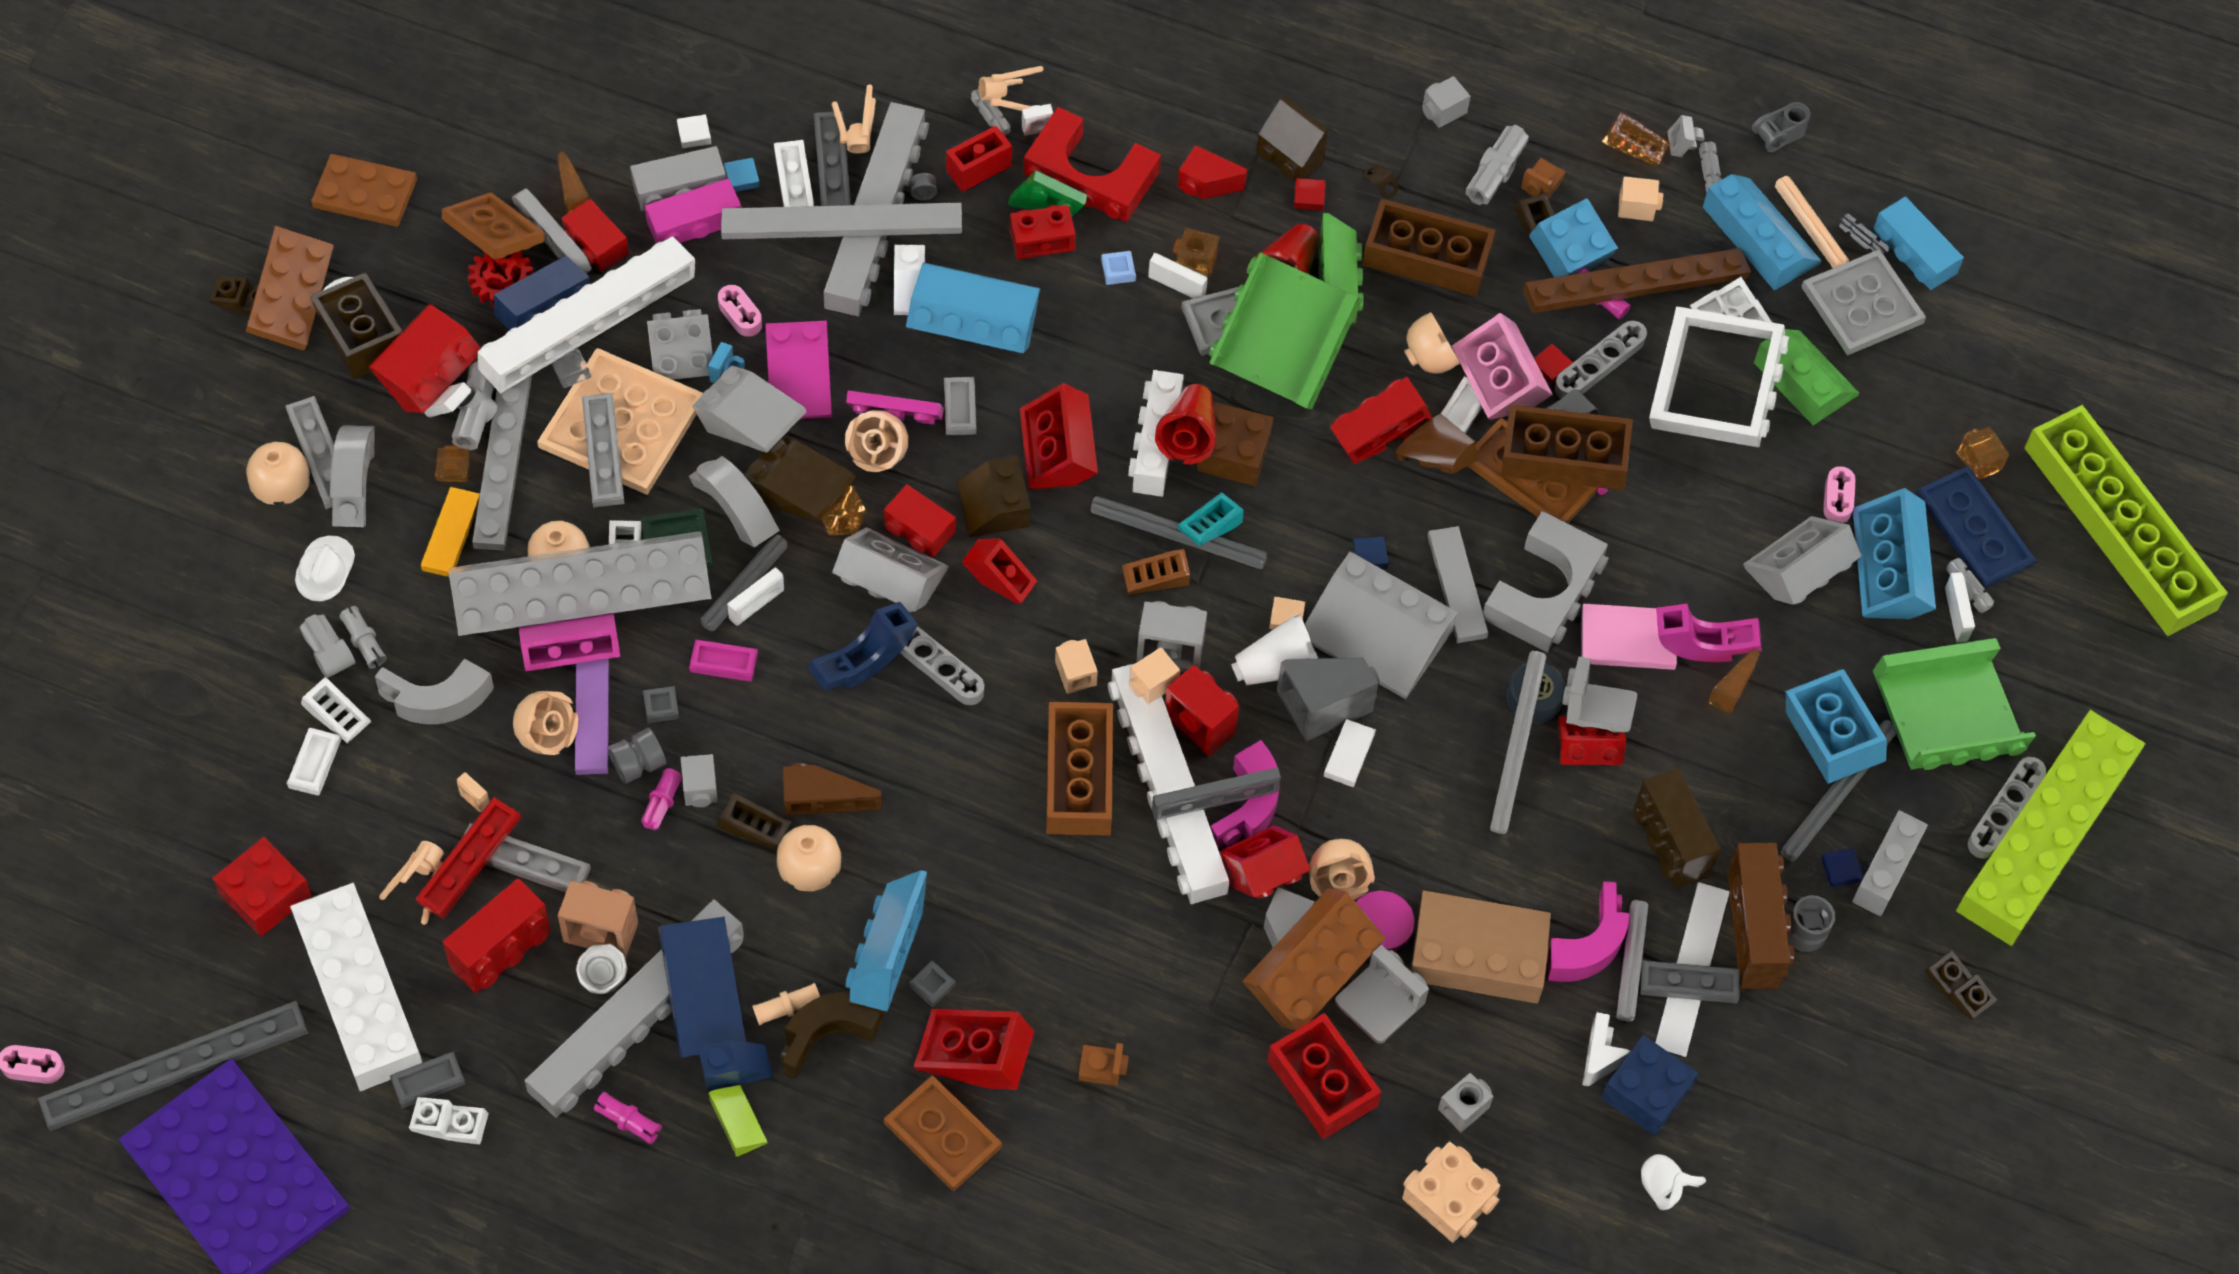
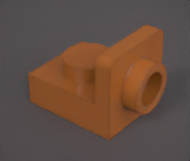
M1540 158L1532 169L1528 168L1524 172L1521 188L1533 197L1546 193L1549 199L1563 181L1566 172Z
M1117 1043L1116 1049L1083 1045L1079 1081L1118 1086L1119 1075H1126L1129 1055H1122L1123 1044Z

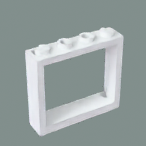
M1676 306L1649 417L1651 428L1759 447L1761 438H1766L1769 431L1770 420H1766L1768 409L1773 410L1775 406L1776 392L1772 391L1774 383L1780 382L1783 364H1779L1781 354H1787L1789 336H1785L1784 325ZM1689 326L1771 339L1751 427L1668 412Z

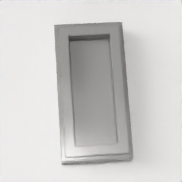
M974 377L944 378L946 435L976 434Z

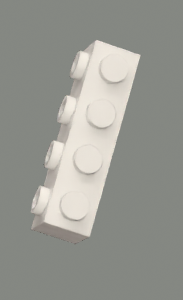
M1153 370L1152 381L1145 382L1143 399H1148L1147 407L1141 406L1138 424L1143 425L1142 433L1136 432L1133 450L1138 451L1137 459L1131 458L1128 476L1134 477L1133 492L1163 497L1170 459L1159 451L1155 442V430L1160 419L1182 393L1183 374Z

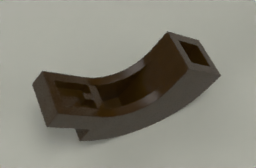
M850 992L830 993L807 1003L794 1014L785 1027L786 1041L788 1043L785 1045L780 1061L783 1062L784 1075L797 1079L812 1047L827 1035L849 1033L873 1042L886 1016V1011L849 1002Z

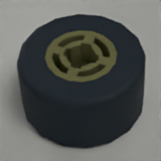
M1546 663L1531 724H1542L1552 720L1559 713L1563 704L1565 681L1558 670ZM1527 664L1521 665L1513 673L1509 682L1507 704L1514 715H1516Z

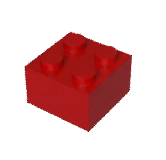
M1193 665L1167 687L1165 706L1172 724L1208 758L1236 734L1239 712L1238 701L1230 692H1224L1218 687L1214 678L1207 671H1201L1197 666Z
M1275 825L1219 851L1231 887L1253 898L1269 896L1274 892L1273 888L1281 884L1295 883L1302 879V874L1311 870L1298 836Z
M265 837L213 877L219 895L260 937L292 912L290 906L303 902L312 896L306 879Z

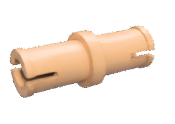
M813 983L810 986L788 994L786 991L781 992L780 997L753 1005L752 1007L760 1026L765 1022L784 1015L788 1017L794 1016L795 1011L800 1010L812 1000L819 998L820 995L816 984Z

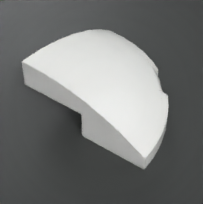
M1742 277L1690 305L1691 309L1771 322Z

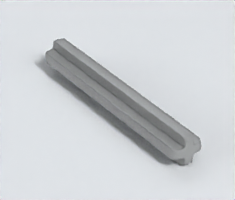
M1639 900L1632 901L1629 910V924L1616 1016L1618 1020L1632 1022L1636 1013L1648 914V903Z

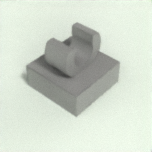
M1681 115L1667 131L1672 156L1682 157L1688 149L1695 150L1697 148L1696 140H1704L1703 129L1693 127L1692 117Z

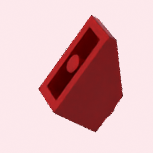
M1195 145L1179 170L1178 188L1188 195H1195L1203 200L1243 191L1246 187L1248 169Z
M978 539L962 561L981 584L1017 604H1021L1037 583V579L1002 539Z

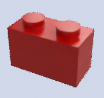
M997 126L946 151V172L962 192L1012 166V145Z
M591 199L562 217L563 230L584 253L590 265H593L600 273L629 254L627 237Z
M907 484L884 509V525L886 529L894 536H901L909 541L911 546L919 553L925 552L932 558L956 533V517Z

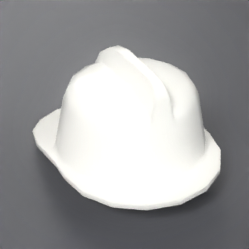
M325 536L316 539L308 546L300 560L295 577L297 589L305 598L312 601H325L332 599L341 591L354 562L355 554L351 544L339 536Z

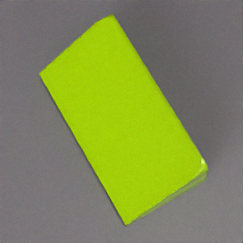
M740 1085L709 1092L710 1102L736 1157L768 1144Z

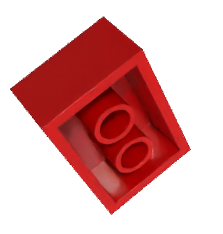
M519 878L516 879L442 941L450 969L475 994L483 988L487 989L497 981L501 972L507 967L511 968L517 965L527 950L533 945H540L548 937L551 929L545 904Z
M1325 1013L1270 1046L1267 1062L1323 1140L1378 1107L1382 1091Z

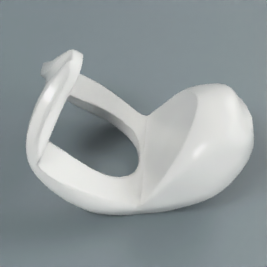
M1657 1154L1649 1157L1641 1169L1642 1183L1660 1210L1670 1209L1680 1200L1683 1186L1699 1187L1706 1182L1704 1177L1683 1173L1679 1166L1665 1155ZM1671 1192L1670 1198L1667 1199L1666 1196Z

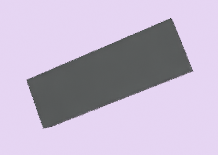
M1642 960L1640 995L1738 1004L1740 969Z

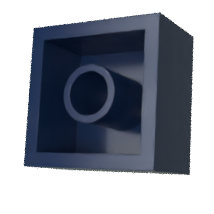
M1643 1035L1606 1084L1601 1099L1654 1136H1657L1692 1089L1699 1073Z

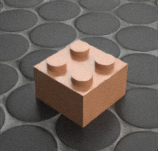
M570 880L558 913L563 942L584 948H589L593 945L612 944L626 958L638 926L634 897L620 889L609 891L599 888L596 884L589 881H581L579 883Z

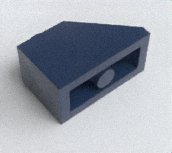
M729 1040L698 1048L700 1064L708 1093L717 1089L743 1085L773 1077L764 1044Z

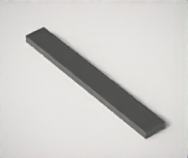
M294 1001L39 1097L38 1101L49 1131L216 1069L231 1058L235 1062L308 1034V1030L298 1003Z

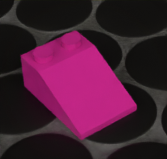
M827 321L766 324L769 384L805 407L807 412L800 419L832 418Z

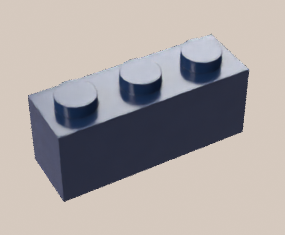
M566 255L494 294V316L509 330L515 327L518 328L530 321L534 315L554 307L561 299H567L579 292L582 287L589 284V276Z

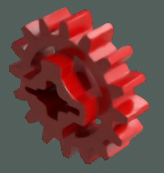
M521 250L498 259H493L484 252L483 258L479 256L474 257L475 265H469L470 275H468V282L473 296L479 295L481 303L490 300L491 307H494V294L533 274L534 271L529 257L523 258Z

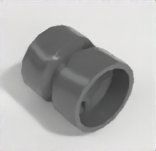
M649 727L632 735L631 742L623 739L607 747L614 768L624 784L640 778L644 769L652 772L666 765L662 748Z
M1809 895L1802 897L1796 903L1790 916L1791 931L1790 934H1787L1788 942L1793 944L1795 949L1802 952H1812L1822 947L1835 921V911L1832 905L1820 896Z

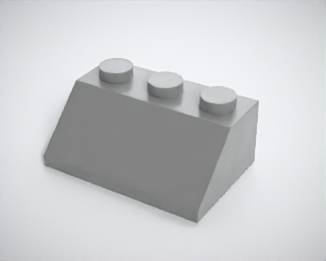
M1811 516L1745 562L1744 567L1774 600L1794 605L1804 601L1806 596L1816 588L1825 586L1829 579L1837 573L1849 569L1852 563L1861 557V553L1848 524Z
M866 527L844 539L832 573L840 576L841 580L846 584L864 587L868 589L870 595L876 598H887L895 603L901 602L908 612H915L927 604L946 573L948 565Z

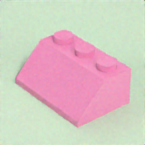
M1501 313L1452 345L1476 396L1490 420L1509 416L1510 404L1535 407L1553 395L1516 323Z

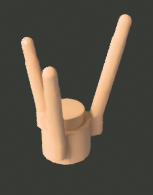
M1038 66L1004 74H992L991 77H981L978 86L979 96L981 100H990V106H1002L1019 111L1030 108L1031 106L1001 100V98L1007 95V86L1023 83L1021 78H1013L1042 72L1043 67Z
M870 84L867 85L862 124H852L850 129L846 131L838 103L835 101L832 103L840 131V143L847 144V150L852 153H866L870 150V136L876 99L872 98L873 87Z
M421 841L416 852L412 853L408 862L386 886L379 898L384 900L400 881L406 883L415 871L422 875H428L430 872H433L434 875L443 864L440 861L444 855L443 850L432 842ZM426 908L423 910L421 919L423 925L427 924L431 913Z

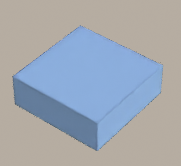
M1131 251L1101 255L1106 285L1136 281Z

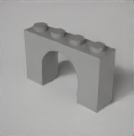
M1542 511L1527 535L1524 549L1557 566L1567 579V589L1552 598H1535L1499 580L1485 603L1483 610L1485 621L1548 653L1553 643L1559 645L1567 630V628L1563 627L1568 619L1571 621L1575 619L1581 607V604L1578 603L1581 596L1587 598L1595 583L1592 580L1595 573L1601 574L1609 560L1605 556L1608 544Z

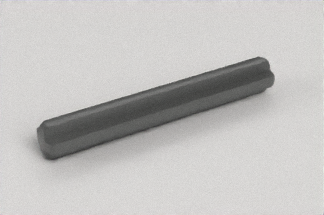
M778 534L773 535L701 617V624L704 628L711 632L718 628L729 615L727 604L757 582L787 549V541Z

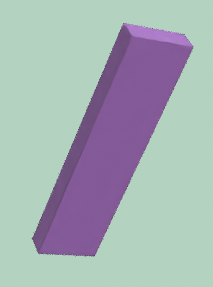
M609 658L576 663V713L578 715V729L575 736L576 775L608 774Z

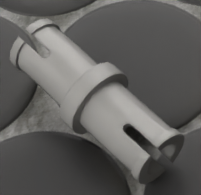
M352 606L350 608L353 612L352 614L348 608L342 611L339 617L352 636L350 640L353 646L359 648L369 668H376L374 661H376L378 667L387 660V657L375 639L376 633L373 628L367 626L358 607Z

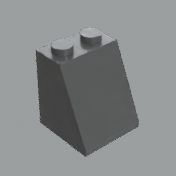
M1364 658L1286 659L1280 665L1277 693L1307 742L1343 726L1346 719L1354 721L1372 713L1380 680L1376 670L1372 666L1369 667Z

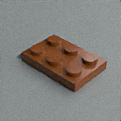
M330 154L311 200L312 206L320 210L398 227L416 184L417 176L415 172Z
M492 192L442 209V220L493 259L504 258L509 254L529 249L544 242V231Z
M933 1075L884 1118V1124L953 1192L1002 1148V1142Z

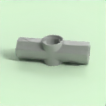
M1517 125L1506 126L1493 148L1489 147L1480 161L1477 173L1466 188L1465 194L1469 196L1473 203L1488 205L1500 184L1507 182L1514 170L1518 156L1528 142L1529 136L1524 132L1523 128Z

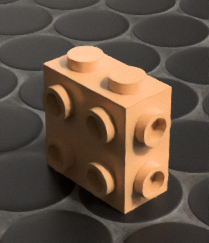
M1449 1141L1443 1149L1436 1147L1425 1160L1427 1165L1421 1172L1414 1170L1403 1183L1405 1191L1402 1199L1454 1243L1460 1235L1466 1238L1477 1225L1475 1219L1482 1212L1487 1215L1494 1209L1499 1202L1497 1194L1501 1185L1498 1184L1496 1176L1486 1168L1481 1169L1472 1161L1468 1151L1460 1146L1456 1147Z

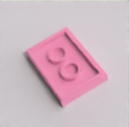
M1596 604L1582 605L1581 657L1591 658L1590 664L1675 670L1677 655L1665 649L1660 642L1656 608Z

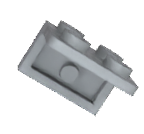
M701 309L683 311V317L671 318V313L653 314V320L647 321L653 372L671 380L709 376L708 365L713 358L708 314L701 315Z
M1578 657L1576 669L1570 668L1567 686H1565L1563 705H1568L1566 723L1575 724L1580 727L1607 729L1612 732L1630 731L1637 693L1630 690L1588 684L1591 658Z
M1380 945L1372 953L1369 967L1336 996L1335 1004L1371 1039L1381 1044L1425 1004L1429 988L1422 976L1416 972L1412 973L1403 965V961L1397 953L1392 950L1388 951Z

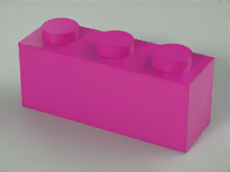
M728 178L645 205L646 221L655 243L664 242L672 236L679 243L694 238H703L709 233L721 230L722 208L742 207Z
M614 613L519 627L525 671L620 657Z

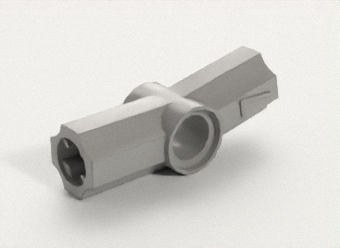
M478 361L469 366L466 385L471 389V393L457 406L460 409V413L452 434V443L458 448L469 451L477 449L485 424L493 418L497 411V403L491 399L493 385L478 370Z

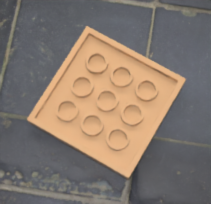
M596 348L538 440V447L589 469L582 396L613 393L622 484L648 495L697 415L692 406L703 393Z

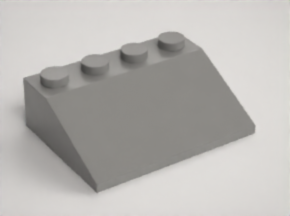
M1349 552L1332 576L1306 621L1305 627L1312 646L1333 658H1364L1369 667L1372 666L1376 670L1380 685L1406 699L1452 633L1457 612L1356 554Z

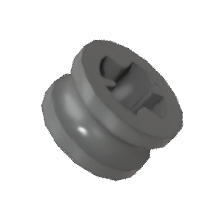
M919 173L911 177V196L914 199L928 200L936 196L937 187L934 175Z

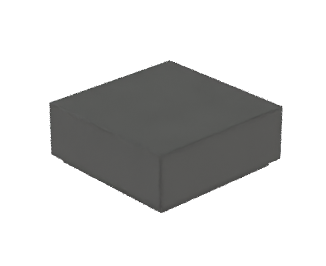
M675 686L643 690L647 723L679 719Z
M934 961L925 966L909 982V987L932 1008L956 986V981Z

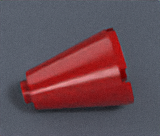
M1297 224L1262 250L1261 253L1310 274L1319 243V236L1311 226Z
M1200 384L1187 386L1158 422L1155 430V442L1159 451L1172 461H1174V458L1184 460L1183 464L1191 465L1204 461L1213 452L1216 445L1213 396L1207 387Z

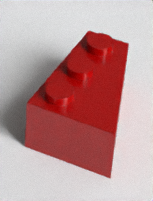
M1405 377L1402 380L1390 383L1386 390L1376 397L1371 396L1365 399L1360 407L1351 413L1340 415L1330 425V428L1355 465L1387 450L1386 444L1401 437L1404 442L1411 435V432L1432 419V416L1409 378Z

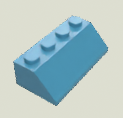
M1731 174L1708 187L1703 208L1736 247L1741 248L1744 256L1774 291L1821 264V259L1750 178Z
M923 262L911 297L906 327L1024 353L1030 345L1040 288Z
M1906 488L1853 508L1855 540L1861 553V557L1857 559L1862 616L1880 619H1911L1935 610L1936 604L1925 501Z
M920 870L887 883L883 896L877 895L873 907L875 918L874 920L868 919L864 931L866 942L865 944L859 943L856 951V969L850 968L847 975L846 987L850 988L849 1002L888 1011L923 914L926 871Z

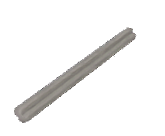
M1531 651L1528 657L1490 826L1492 832L1506 834L1546 661V654L1538 651Z

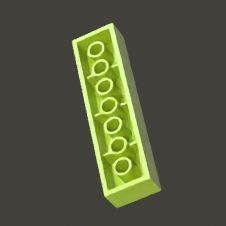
M2083 405L2032 430L2024 447L2167 636L2218 611L2228 594Z
M2090 710L1964 895L1956 912L2012 946L2146 743Z

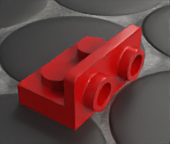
M1558 717L1557 727L1561 743L1559 759L1562 765L1623 764L1626 746L1625 732H1612L1607 729L1580 727L1575 724L1566 723L1567 717Z

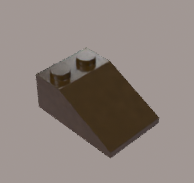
M366 272L310 296L341 361L353 380L371 373L372 371L369 366L403 332Z
M784 437L767 453L763 452L744 474L767 508L815 521H820L856 478L854 473L801 442Z

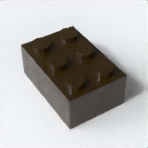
M1676 768L1643 780L1633 808V815L1639 826L1643 825L1647 833V842L1650 850L1653 853H1657L1660 858L1664 877L1667 880H1671L1675 889L1710 877L1721 849L1679 769Z

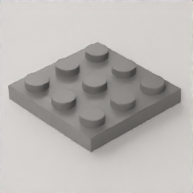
M1880 249L1806 279L1802 284V289L1847 356L1924 324L1926 316Z

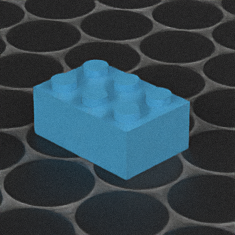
M1844 669L1786 691V714L1828 784L1886 761L1887 739Z

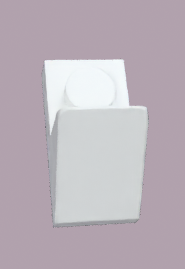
M1597 1012L1594 1018L1582 1085L1590 1086L1618 1069L1631 1052L1627 1049L1610 1046L1614 1028L1608 1027L1610 1017L1608 1014Z

